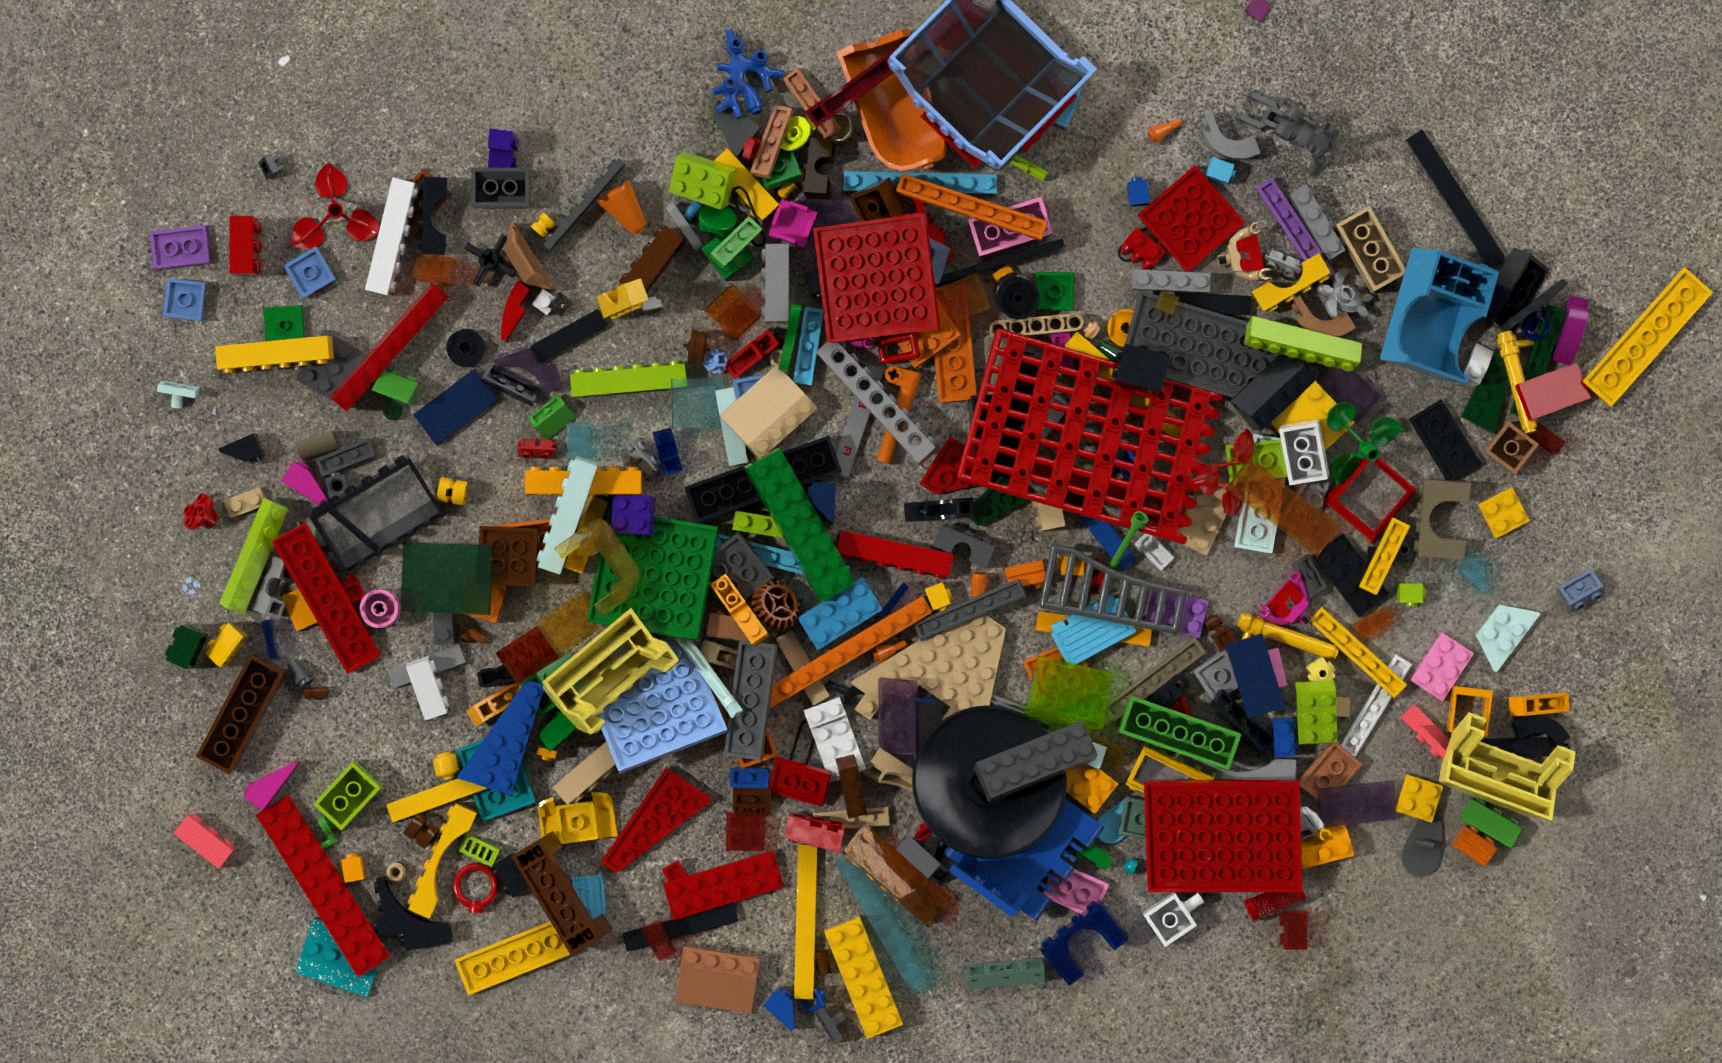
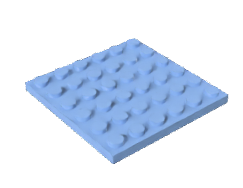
M667 636L659 640L666 642L678 657L679 661L675 663L676 666L669 672H662L651 668L647 671L648 674L644 678L636 680L631 689L626 692L623 691L614 703L605 706L604 711L597 716L605 721L601 730L619 774L728 732L710 686L674 637Z

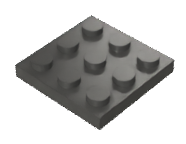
M323 330L320 336H332L334 360H328V364H317V361L310 362L309 366L301 368L295 380L332 400L330 398L331 394L367 354Z
M738 531L716 548L709 587L717 596L710 584L726 574L745 600L762 583L769 582L775 575Z

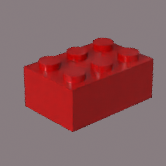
M254 216L229 217V274L235 277H259V272L262 271V262L259 261V253L262 252V242L259 241V234L262 233V223Z

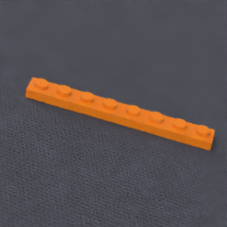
M903 173L896 189L898 194L1042 241L1048 225V221Z

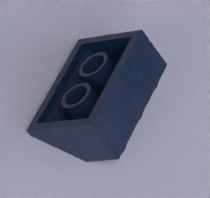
M812 482V486H808V498L812 499V504L830 523H834L836 483Z

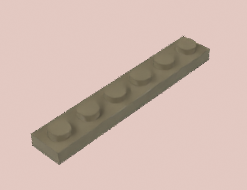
M1195 637L1102 707L1115 722L1123 716L1130 695L1144 700L1174 675L1180 673L1204 655L1206 651Z

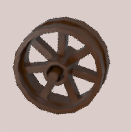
M692 329L690 341H688V344H684L688 351L687 363L702 365L704 353L706 354V351L711 349L706 344V331L700 332Z

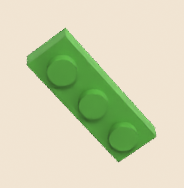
M748 216L709 256L724 269L763 229Z

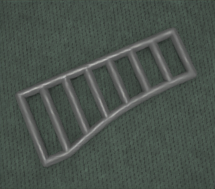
M1053 544L1050 549L1039 605L1043 609L1177 634L1180 628L1187 592L1185 589L1126 575L1105 566L1075 548ZM1057 553L1068 554L1069 557L1058 604L1048 602ZM1078 558L1087 565L1078 607L1068 606L1067 601L1075 561ZM1094 568L1104 573L1097 611L1086 609ZM1111 577L1122 581L1116 615L1104 613ZM1130 584L1141 587L1135 618L1123 616ZM1148 589L1159 592L1153 622L1142 620ZM1167 594L1178 596L1172 626L1161 624Z

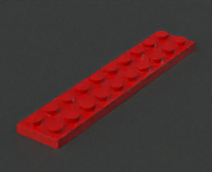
M289 794L256 814V817L356 976H362L390 958L391 955L291 796Z

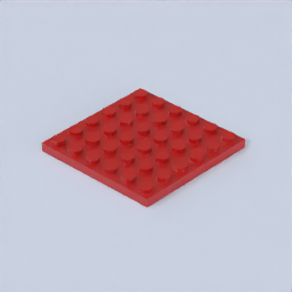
M926 213L813 228L827 343L940 329Z

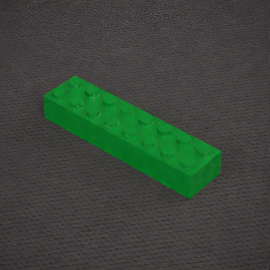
M776 448L744 467L746 473L818 601L824 602L856 583L782 450Z

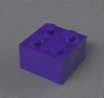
M613 494L611 533L626 536H654L656 498L650 495Z

